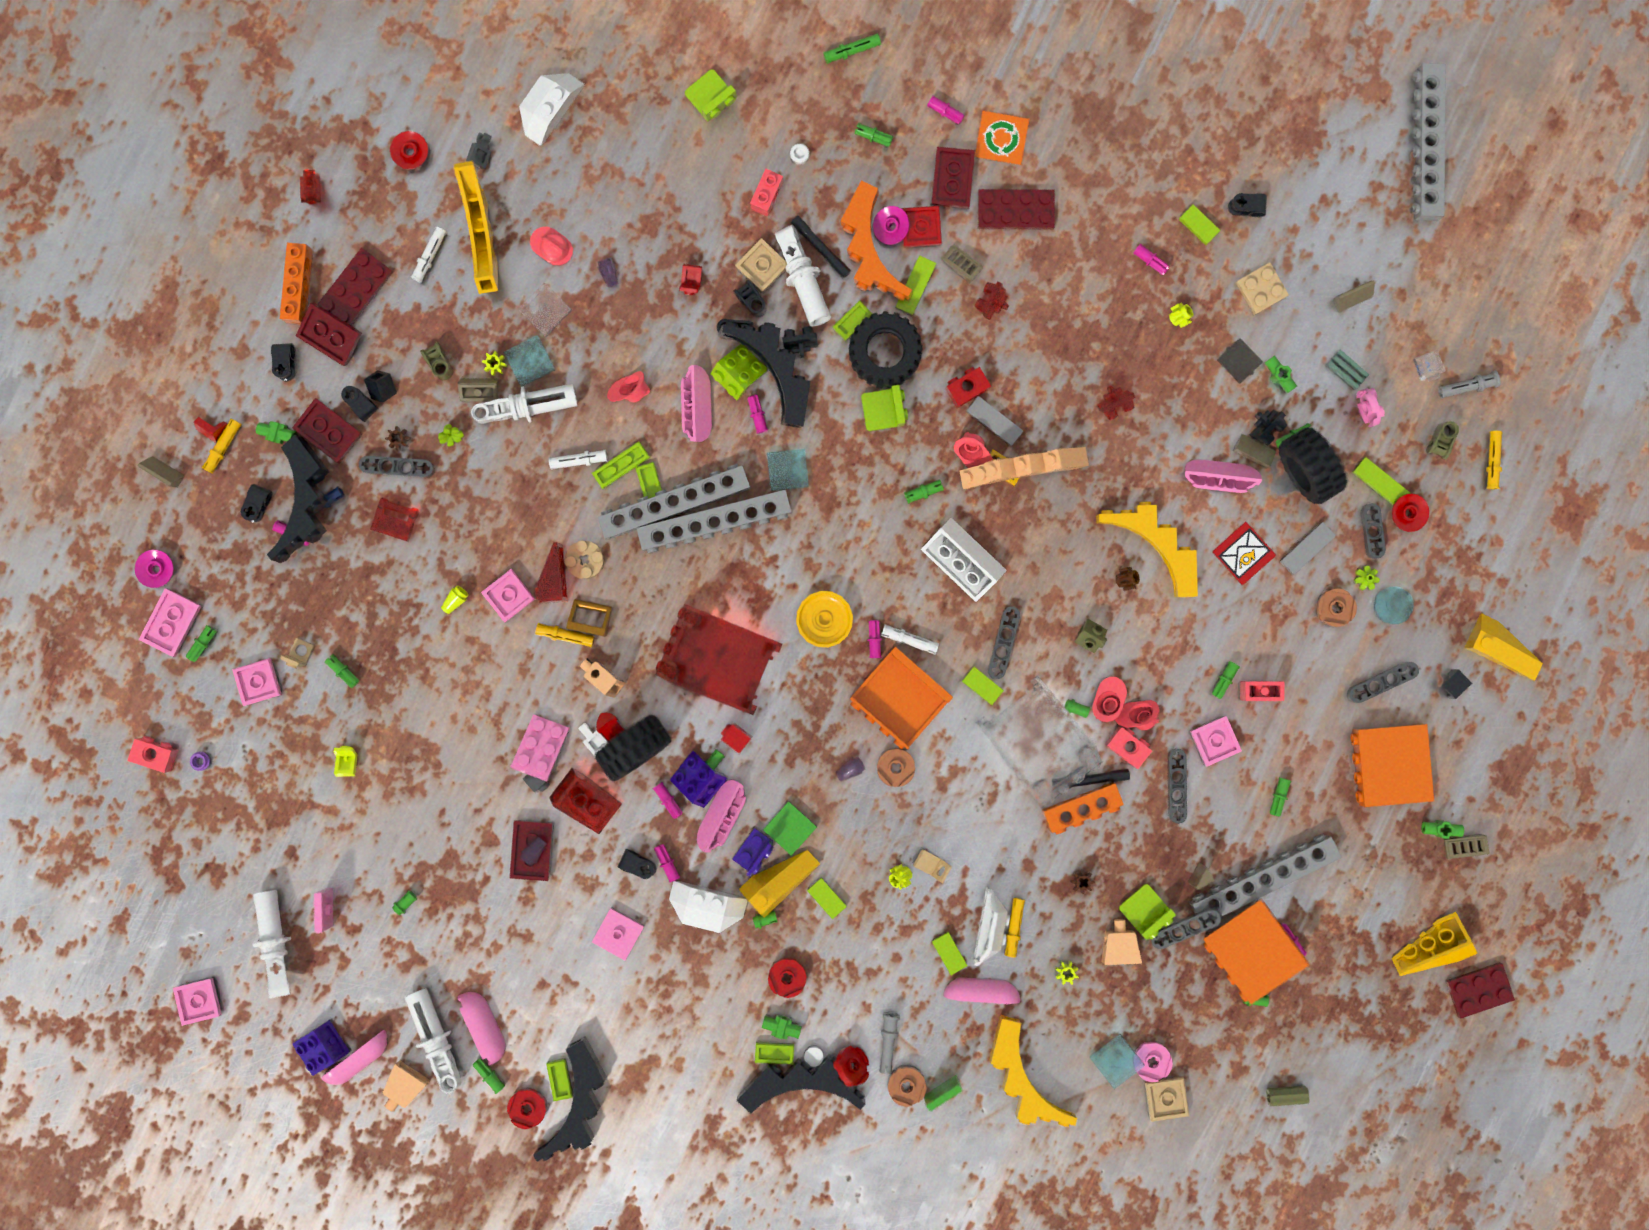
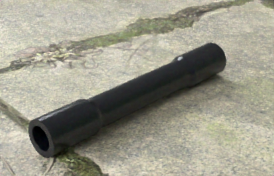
M799 215L792 220L791 225H794L796 230L831 264L832 268L844 279L851 272L846 264L816 236Z
M1121 769L1078 777L1052 779V787L1055 791L1097 783L1130 780L1129 769Z

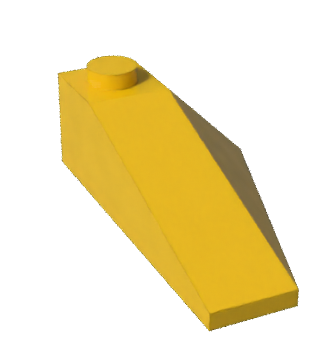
M1480 613L1464 648L1535 681L1543 663L1499 621Z
M806 850L753 875L739 890L763 917H766L820 863Z
M1454 912L1436 920L1429 930L1423 931L1416 941L1408 944L1391 959L1399 975L1403 976L1459 962L1478 953L1460 918Z

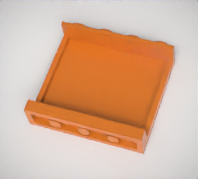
M894 647L849 699L852 701L850 705L858 712L862 709L866 713L865 718L872 724L876 721L881 726L879 730L887 737L892 735L895 738L894 743L899 748L903 749L905 747L909 749L910 745L943 707L952 700L953 696L898 648Z
M1419 723L1406 726L1352 729L1353 734H1351L1350 740L1351 744L1354 745L1352 761L1356 766L1354 781L1358 788V791H1356V801L1359 803V806L1373 807L1434 801L1427 724Z
M1262 898L1203 938L1205 941L1203 945L1209 953L1213 952L1216 956L1215 962L1217 965L1227 971V978L1233 986L1237 985L1240 989L1239 995L1244 1002L1248 1001L1250 1005L1309 966V961Z

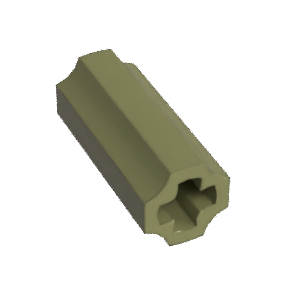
M1306 1086L1267 1088L1266 1091L1267 1102L1270 1107L1309 1104L1310 1101L1309 1091Z

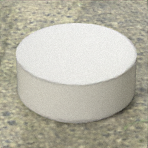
M804 144L794 145L790 151L791 160L796 164L807 162L809 159L808 148Z
M810 1046L804 1054L805 1061L812 1067L819 1066L824 1058L823 1051L817 1046Z

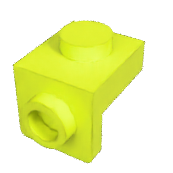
M350 746L334 748L336 755L334 775L336 777L355 776L358 755L354 748Z

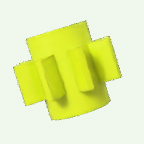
M1181 302L1171 307L1173 312L1169 314V318L1173 325H1179L1182 328L1192 323L1190 318L1194 314L1188 304L1183 306Z
M494 351L493 355L486 353V360H482V363L487 366L484 368V371L488 372L491 370V375L495 376L496 372L503 374V367H507L502 362L505 357L503 355L498 357L496 351ZM496 360L498 362V365L496 364L493 367L491 363H494Z
M900 864L890 869L892 874L889 876V881L893 887H899L901 890L912 884L910 881L912 872L908 867Z
M1061 961V966L1059 968L1055 967L1059 973L1055 977L1056 979L1062 978L1061 983L1063 985L1066 982H1070L1073 985L1072 980L1079 978L1075 974L1078 967H1072L1071 961L1068 964H1064ZM1069 970L1071 972L1070 975L1066 974L1065 976L1063 971Z

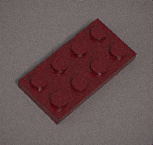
M978 189V229L1055 228V190Z
M361 247L319 301L318 305L352 326L392 275L393 271Z

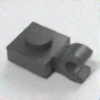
M479 133L476 140L477 143H472L466 161H473L475 166L486 169L492 152L487 147L492 136L487 133Z

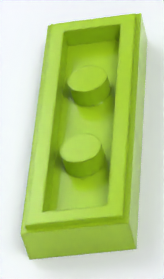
M919 255L905 285L912 289V296L909 301L906 299L904 301L898 300L896 309L913 316L937 263Z
M637 442L592 472V475L600 487L604 489L648 460L650 456L642 444Z
M1364 457L1352 471L1354 475L1392 505H1394L1399 497L1410 494L1408 490L1367 457Z

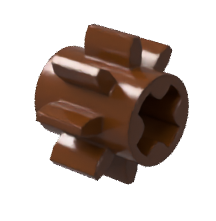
M396 426L394 431L388 430L390 433L389 437L385 438V440L391 442L388 447L394 448L396 445L398 451H401L403 446L408 448L406 443L411 438L405 435L407 433L406 429L400 432V428ZM397 435L401 439L400 442H397L395 438Z
M1132 567L1119 569L1120 573L1116 575L1117 586L1119 588L1123 587V591L1136 589V584L1140 582L1138 572L1132 570Z
M1081 869L1079 874L1073 872L1074 880H1070L1072 884L1076 885L1073 890L1077 891L1080 889L1082 894L1087 889L1092 891L1090 886L1095 883L1094 880H1090L1092 874L1089 872L1085 875L1083 869ZM1080 878L1085 879L1086 884L1084 886L1080 884Z

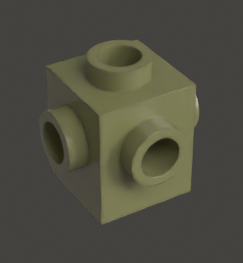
M1087 619L1078 631L1074 642L1095 653L1098 648L1102 649L1105 645L1107 629Z

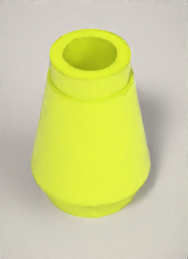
M457 585L450 590L441 609L450 614L467 601L468 593Z

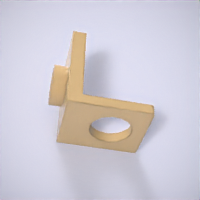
M296 638L289 655H281L280 659L286 661V665L297 669V667L306 666L314 645ZM299 645H304L307 648L304 656H299L296 652Z
M924 849L921 850L913 864L914 867L933 876L941 883L945 881L952 868L947 862ZM944 866V873L939 876V871Z

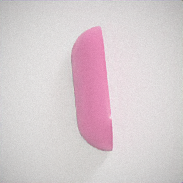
M691 365L688 367L689 371L685 378L682 377L681 380L682 429L684 433H687L690 441L702 442L709 437L712 428L711 384L707 372L702 367Z
M1197 459L1189 461L1185 466V477L1192 483V486L1201 489L1245 493L1248 492V489L1256 485L1258 486L1262 481V476L1256 469L1244 464Z
M729 780L721 786L699 827L697 843L703 852L710 853L711 850L718 846L721 847L725 843L745 804L744 786L735 780Z
M960 977L950 982L943 993L945 998L957 1001L998 1004L1020 1003L1018 990L1014 985L1005 980Z
M465 992L458 995V1000L463 1006L459 1008L482 1059L487 1058L489 1066L495 1064L504 1055L506 1045L487 1001L483 996L475 992Z
M382 1030L332 1068L321 1079L331 1085H341L374 1062L386 1050L387 1034L385 1030Z

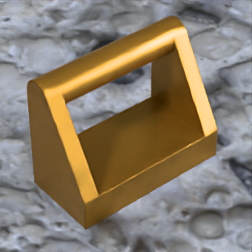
M574 599L566 629L606 637L612 607ZM577 607L606 613L602 628L574 622Z

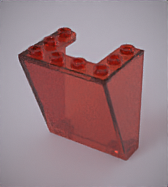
M684 604L678 612L676 625L671 629L669 643H666L664 646L662 660L657 663L656 675L673 685L754 715L757 706L752 704L753 699H757L755 692L768 660H773L772 652L776 651L779 653L782 643Z

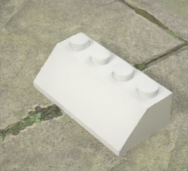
M952 518L921 549L975 602L1007 571Z

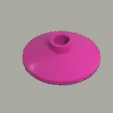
M887 206L881 209L873 222V231L876 238L887 245L901 242L909 231L908 215L897 206ZM895 223L896 228L892 230L891 226Z
M148 550L142 553L135 563V575L139 582L146 587H162L173 576V562L163 551ZM156 566H159V572L156 573L154 569Z

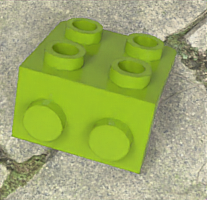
M713 69L709 70L685 90V96L707 122L716 118L725 107L732 105L737 98L736 90L732 85L728 87Z
M740 344L719 360L710 374L731 396L738 400L751 384L766 373L767 368L743 344Z
M899 385L892 386L888 390L862 394V406L868 431L905 426V420H908L907 408L903 409L902 401H905L904 390H900Z
M1148 884L1141 886L1119 906V910L1146 940L1156 937L1159 934L1158 930L1163 926L1170 925L1174 921L1173 917L1176 916Z

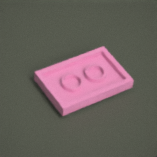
M165 588L139 640L172 657H176L201 605Z
M533 714L511 764V768L547 782L567 737L569 727Z

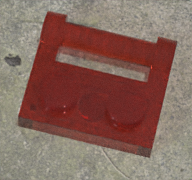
M382 497L370 530L408 542L415 520L418 517L419 509L401 506L389 502L388 499ZM389 509L409 517L407 521L386 515L384 511Z

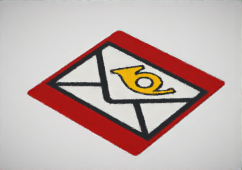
M1244 522L1213 550L1214 555L1241 585H1244L1276 556L1247 522Z

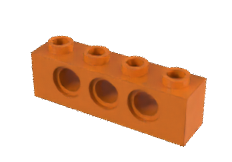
M287 242L280 319L286 323L301 324L307 311L313 249L307 244Z
M1111 782L1042 809V813L1049 831L1060 834L1067 831L1066 828L1069 826L1078 827L1083 825L1087 819H1099L1102 817V813L1107 811L1109 813L1119 811L1120 806H1123L1124 803L1116 783ZM1100 797H1104L1106 801L1103 807L1097 806V800ZM1082 804H1086L1088 807L1085 814L1079 813V807ZM1064 811L1070 813V818L1067 821L1061 820V814Z

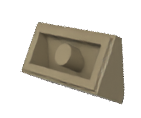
M1374 280L1334 298L1333 301L1337 310L1342 312L1372 298L1375 287Z
M461 378L458 382L460 401H492L498 399V378Z
M1244 434L1240 436L1233 450L1265 468L1271 466L1276 453L1273 449Z
M149 457L138 464L139 468L171 487H178L184 478L183 474L155 457Z
M1199 863L1188 883L1200 890L1212 883L1214 878L1209 869Z

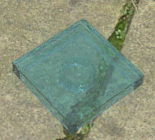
M538 335L504 352L521 387L555 371Z
M805 449L767 453L771 491L809 487Z
M1118 1034L1090 1056V1059L1114 1089L1145 1066L1121 1034Z

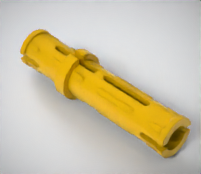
M230 418L213 449H210V454L201 468L212 474L214 473L221 459H224L227 448L242 424Z
M1490 431L1488 467H1486V472H1488L1487 489H1500L1502 431Z
M541 623L537 624L535 635L546 636L555 641L558 639L588 647L593 646L595 638L594 635L562 629L557 625L554 627Z
M1013 898L1004 953L1008 957H1017L1018 943L1021 940L1020 928L1025 899Z

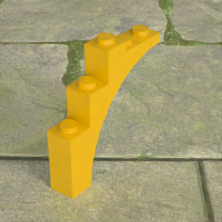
M474 162L454 164V171L468 223L473 256L474 281L479 294L498 291V262L493 249V232L488 219L487 199L484 190L481 188Z
M1139 502V505L1134 507V513H1132V510H1120V513L1113 514V510H1103L1101 514L1096 515V523L1112 524L1126 528L1140 535L1155 548L1169 570L1173 582L1174 597L1198 596L1197 550H1191V547H1179V551H1177V528H1171V524H1161L1157 528V505H1151V502Z
M1000 1015L989 1061L993 1064L994 1068L1004 1070V1067L1006 1068L1002 1084L1006 1095L1011 1097L1019 1095L1015 1111L1016 1118L1019 1119L1020 1123L1030 1125V1123L1036 1124L1037 1117H1039V1119L1046 1122H1051V1120L1058 1121V1124L1065 1127L1075 1126L1077 1121L1075 1113L1061 1109L1049 1102L1034 1088L1027 1078L1019 1053L1020 1020Z

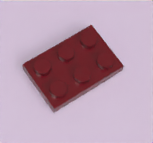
M937 147L931 205L969 209L975 150Z
M314 302L310 303L296 333V337L342 366L348 364L362 335V332Z
M317 398L312 401L292 427L338 464L362 435L360 431Z
M514 820L510 879L549 881L553 823Z
M1500 962L1446 980L1457 1016L1460 1019L1515 1001L1504 966Z

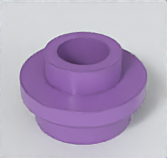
M196 752L190 758V765L194 770L203 771L210 765V758L205 752ZM199 758L203 759L202 765L198 763Z

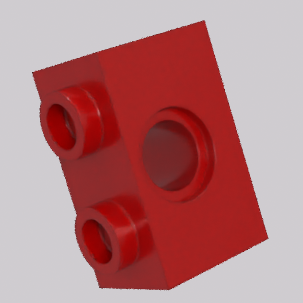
M971 367L964 372L965 376L960 379L955 377L947 382L948 386L945 390L956 408L961 407L991 388L980 367L976 369ZM970 382L972 389L969 391L964 390L962 383Z
M733 723L732 726L728 724L721 732L723 735L721 740L737 753H740L753 737L736 723Z

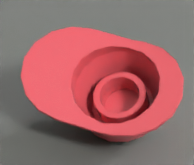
M540 227L530 237L532 250L553 265H563L571 259L573 254L571 242L555 229Z
M638 371L616 381L608 390L607 398L612 402L625 399L636 403L650 393V388L644 381V373Z
M966 432L954 444L955 453L968 468L993 461L991 454L985 447L984 440L977 434Z
M1108 677L1100 683L1092 706L1093 714L1098 720L1102 722L1114 721L1122 713L1127 689L1121 679Z
M1152 700L1125 703L1122 713L1115 721L1122 727H1136L1139 730H1149L1156 723H1159V705Z

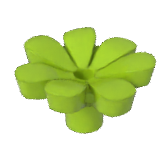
M447 424L444 426L443 432L438 434V439L441 444L447 442L448 446H453V441L460 442L464 434L457 427L452 428L451 424Z
M1365 565L1363 570L1357 569L1355 571L1359 577L1354 578V582L1356 584L1360 583V590H1365L1367 587L1369 590H1373L1375 588L1374 583H1379L1380 578L1376 577L1378 571L1376 569L1371 570L1368 565Z

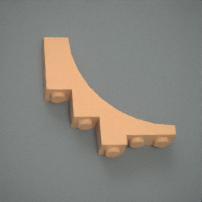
M1086 447L1064 448L1044 453L1027 454L1015 458L997 459L979 466L960 470L963 489H970L1015 478L1074 470L1089 466Z

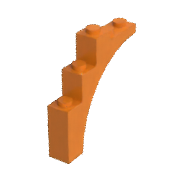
M861 180L840 221L844 231L850 234L855 233L847 248L848 255H850L849 258L858 263L862 261L854 276V282L856 287L863 291L867 289L872 291L874 286L877 285L876 288L885 293L889 291L894 294L895 298L904 301V299L909 301L912 296V289L900 283L888 272L880 261L873 245L871 220L873 209L879 196V190L877 187Z

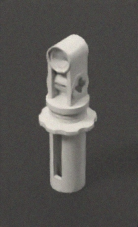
M792 224L775 232L776 239L787 262L785 269L790 275L786 279V284L796 288L809 325L818 326L831 319L830 312L816 280L820 275L819 267H813L811 259L806 257L798 232Z
M573 383L532 392H526L523 386L521 387L520 394L513 395L512 393L509 394L508 398L476 404L473 406L471 414L478 423L482 424L510 418L516 421L523 417H526L530 423L532 422L531 416L576 407L578 404ZM565 395L564 399L529 405V403ZM480 409L486 410V415L483 418L477 417V412Z
M277 890L253 894L260 937L259 943H254L253 947H260V960H265L269 998L290 995L283 956L288 954V950H285V943L291 940V937L284 938L285 935L282 934ZM273 963H277L278 966H282V969L278 971V974H274V971H270V967H273Z
M424 988L404 997L421 1039V1043L417 1044L416 1048L423 1047L425 1049V1057L431 1062V1067L436 1075L440 1089L445 1093H451L461 1085L462 1081L455 1059L450 1051L452 1046L448 1044L446 1038L451 1034V1030L444 1032L428 990ZM447 1078L454 1080V1087H450L447 1084Z

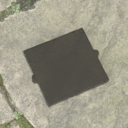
M1241 338L1231 347H1227L1226 352L1217 359L1239 384L1249 375H1253V371L1263 363Z

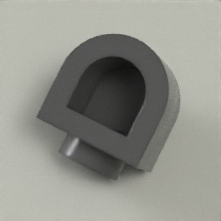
M528 774L523 778L534 793L539 791L542 793L550 786L549 781L546 782Z

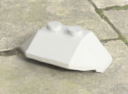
M569 73L541 75L519 106L525 136L542 147L585 86L584 83Z
M677 880L673 881L669 897L682 924L717 933L722 932L744 917L748 901L744 897Z
M986 886L973 956V964L979 966L999 952L1001 945H1005L1006 934H1004L1005 926L1008 927L1010 915H1007L1008 912L989 886Z

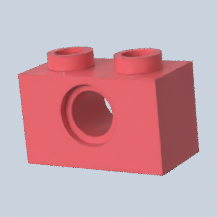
M765 169L750 202L752 210L767 217L769 216L784 183L782 175Z
M1240 681V700L1284 701V682Z
M1118 726L1105 745L1134 768L1139 769L1152 752L1148 748L1150 744L1142 738L1136 739L1133 736L1135 733L1128 727L1122 728ZM1128 741H1132L1134 744V748L1131 751L1125 749V744Z
M148 736L134 739L127 761L163 773L172 771L178 749L172 748L173 745L167 742H161V744L154 742L155 739ZM152 749L156 751L155 758L151 756Z

